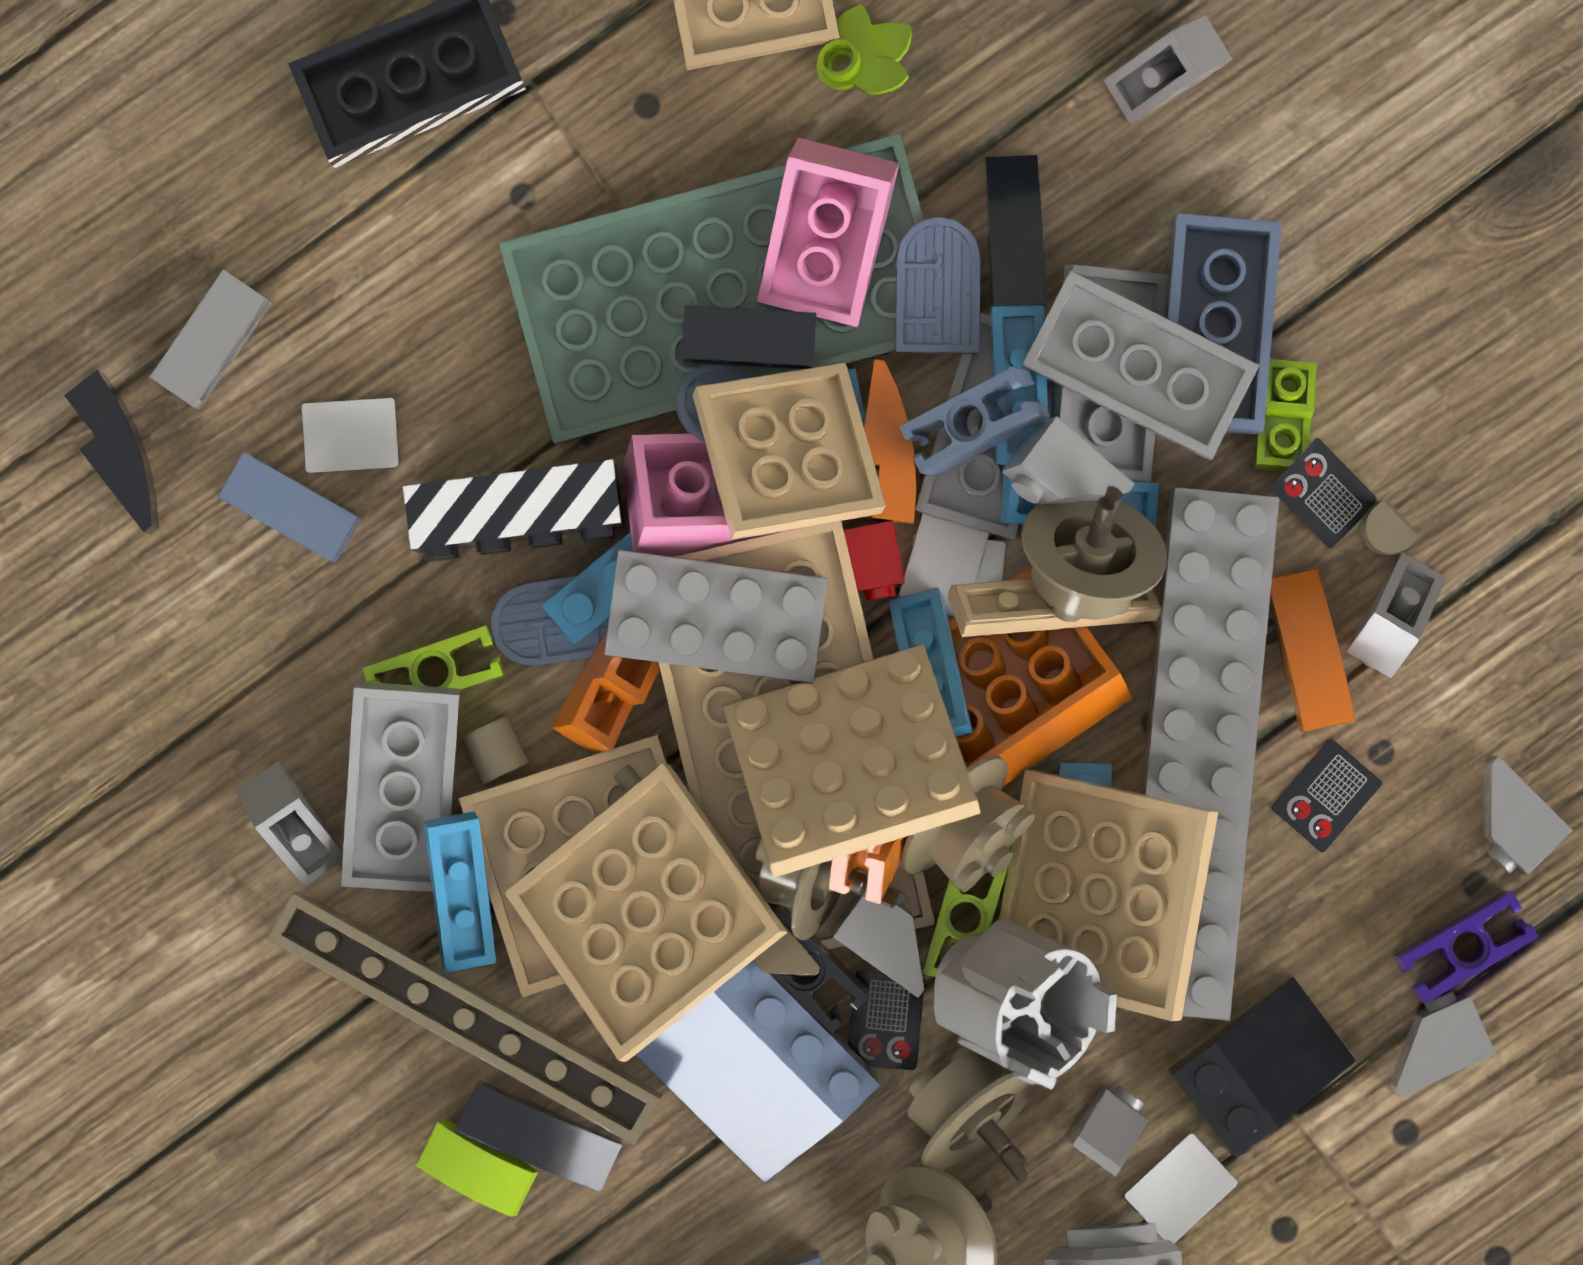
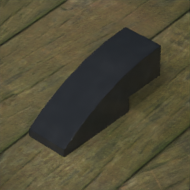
M1037 155L985 157L992 307L1044 305L1045 307L1044 248Z
M96 370L64 395L96 436L79 450L141 530L152 534L159 528L157 496L150 463L143 442L124 401L107 376Z
M482 1080L477 1083L455 1130L505 1154L598 1192H601L623 1145L530 1100L527 1102Z

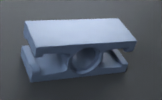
M1011 367L899 426L905 440L918 441L923 447L932 442L929 433L945 427L947 434L952 440L949 446L931 457H926L924 452L914 456L920 473L938 476L1049 418L1050 415L1042 399H1037L1033 402L1026 401L1020 405L1022 410L1006 417L998 406V400L1012 390L1034 384L1029 370ZM978 408L983 417V424L978 433L971 435L967 428V418L972 410Z
M245 452L242 453L218 495V498L336 564L362 518Z

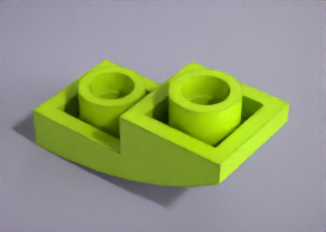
M1270 359L1264 431L1256 435L1254 470L1284 472L1310 445L1317 363Z
M450 1120L438 1121L416 1166L448 1187L482 1205L510 1217L517 1216L538 1171L522 1160L490 1146L487 1147L485 1144L455 1131L457 1125Z

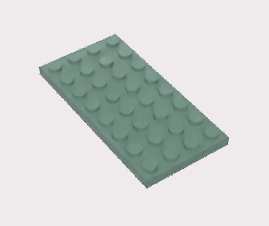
M900 134L845 148L846 150L898 162L899 167L859 326L854 327L816 317L813 368L840 363L849 365L895 352L897 281L895 263L897 262L900 242L908 230L924 220ZM786 165L499 243L554 445L677 412L675 402L678 389L686 376L701 366L715 365L683 362L682 345L685 305L791 311L757 302ZM724 365L753 377L803 370Z

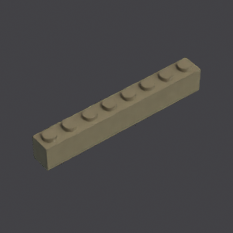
M300 891L292 893L267 940L633 1145L638 1141L662 1097V1094Z

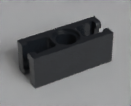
M685 305L682 345L683 362L789 369L813 368L816 313Z
M768 903L776 916L793 934L791 924L792 912L785 906ZM815 935L807 940L796 938L806 951L818 960V965L820 966L818 974L807 976L793 974L772 975L833 1034L842 1025L840 1015L844 1011L837 1004L829 1010L814 991L821 988L826 979L833 978L850 992L852 1000L848 1005L856 1011L869 999L867 988Z

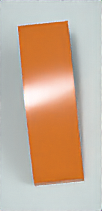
M874 359L864 429L875 468L879 469L878 479L886 507L881 514L872 515L871 520L893 521L895 524L912 526L914 524L916 502L915 454L912 441L905 440L899 427L907 423L908 418L899 390L886 362Z
M1318 569L1272 578L1270 604L1286 681H1289L1299 732L1356 721L1344 666Z
M607 633L580 673L552 726L554 730L592 754L613 750L633 705L644 704L660 669L659 662L604 655Z

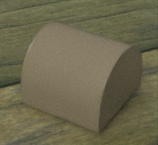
M1387 500L1376 502L1364 514L1359 524V535L1362 543L1368 550L1377 555L1386 556L1402 552L1419 538V533Z
M508 716L495 720L460 738L482 785L530 763Z

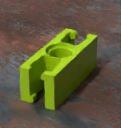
M483 626L362 668L367 682L381 683L379 674L408 668L409 677L413 685L428 686L421 678L422 664L428 658L440 657L446 662L449 673L446 681L438 687L458 688L460 691L506 676L500 657L491 659V669L466 676L460 675L459 665L454 657V652L479 640L482 641L484 647L493 645L492 641L494 639L489 626Z
M1008 866L999 875L992 876L985 896L982 898H978L971 893H961L948 878L921 970L922 974L936 977L938 966H935V963L947 936L960 940L971 934H983L991 927ZM961 902H970L976 905L980 913L978 925L967 932L956 930L950 922L952 909Z

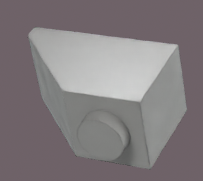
M1205 15L1172 30L1103 81L1129 124L1197 85L1233 59Z
M1057 416L1036 424L1001 471L1013 481L1012 487L1019 496L1039 505L1099 500L1105 496L1108 486L1117 487L1121 490L1122 494H1125L1135 485Z
M1401 552L1362 617L1346 652L1361 660L1365 665L1392 678L1420 640L1447 578Z
M1490 756L1483 763V837L1492 845L1487 853L1507 873L1510 874L1516 869L1519 873L1529 875L1573 830L1500 756Z
M279 761L235 790L254 828L304 887L342 862L343 849L303 790Z
M890 883V888L900 891L898 888H896ZM900 891L896 905L890 908L883 904L866 900L863 894H856L831 928L833 938L919 998L924 991L913 916L910 909L904 905L909 899L908 896Z
M1449 990L1424 1003L1427 1010L1415 1015L1389 1083L1394 1094L1402 1097L1496 1055L1470 996L1465 994L1455 996L1453 990Z
M1102 1085L1066 1134V1137L1074 1147L1116 1176L1148 1122V1119L1139 1113L1144 1103L1120 1085H1118L1113 1093Z

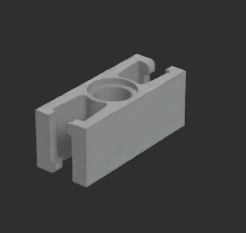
M223 269L150 378L194 408L200 410L272 303Z

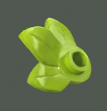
M862 4L852 7L836 19L840 39L830 41L821 49L816 65L818 76L827 87L834 90H847L856 87L866 94L877 95L891 92L901 87L908 80L909 76L906 70L898 63L910 46L912 28L908 23L889 22L872 25L869 14ZM842 63H851L846 69L836 72L838 66Z

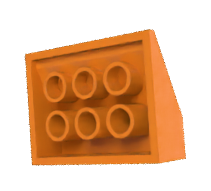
M1032 565L1010 580L1032 579ZM955 617L949 621L972 733L957 736L956 740L966 769L988 756L997 755L1004 759L1008 766V772L1003 786L1133 699L1121 673L1087 627L962 637Z

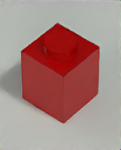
M889 521L843 530L858 593L864 592L865 601L896 596L894 586L904 584L905 579L894 522Z

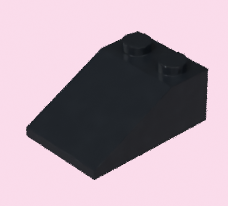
M1292 976L1168 1070L1227 1150L1237 1159L1282 1125L1356 1060Z

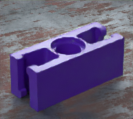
M1504 890L1393 955L1403 973L1415 966L1412 961L1439 949L1442 959L1448 964V969L1429 983L1425 984L1424 981H1421L1411 987L1419 1001L1427 1003L1539 938L1532 924L1525 923L1522 918L1514 922L1518 932L1495 943H1492L1490 935L1483 928L1484 922L1504 908L1511 909L1513 913L1522 909L1513 892ZM1463 932H1471L1478 942L1477 952L1471 959L1460 961L1453 952L1454 940Z

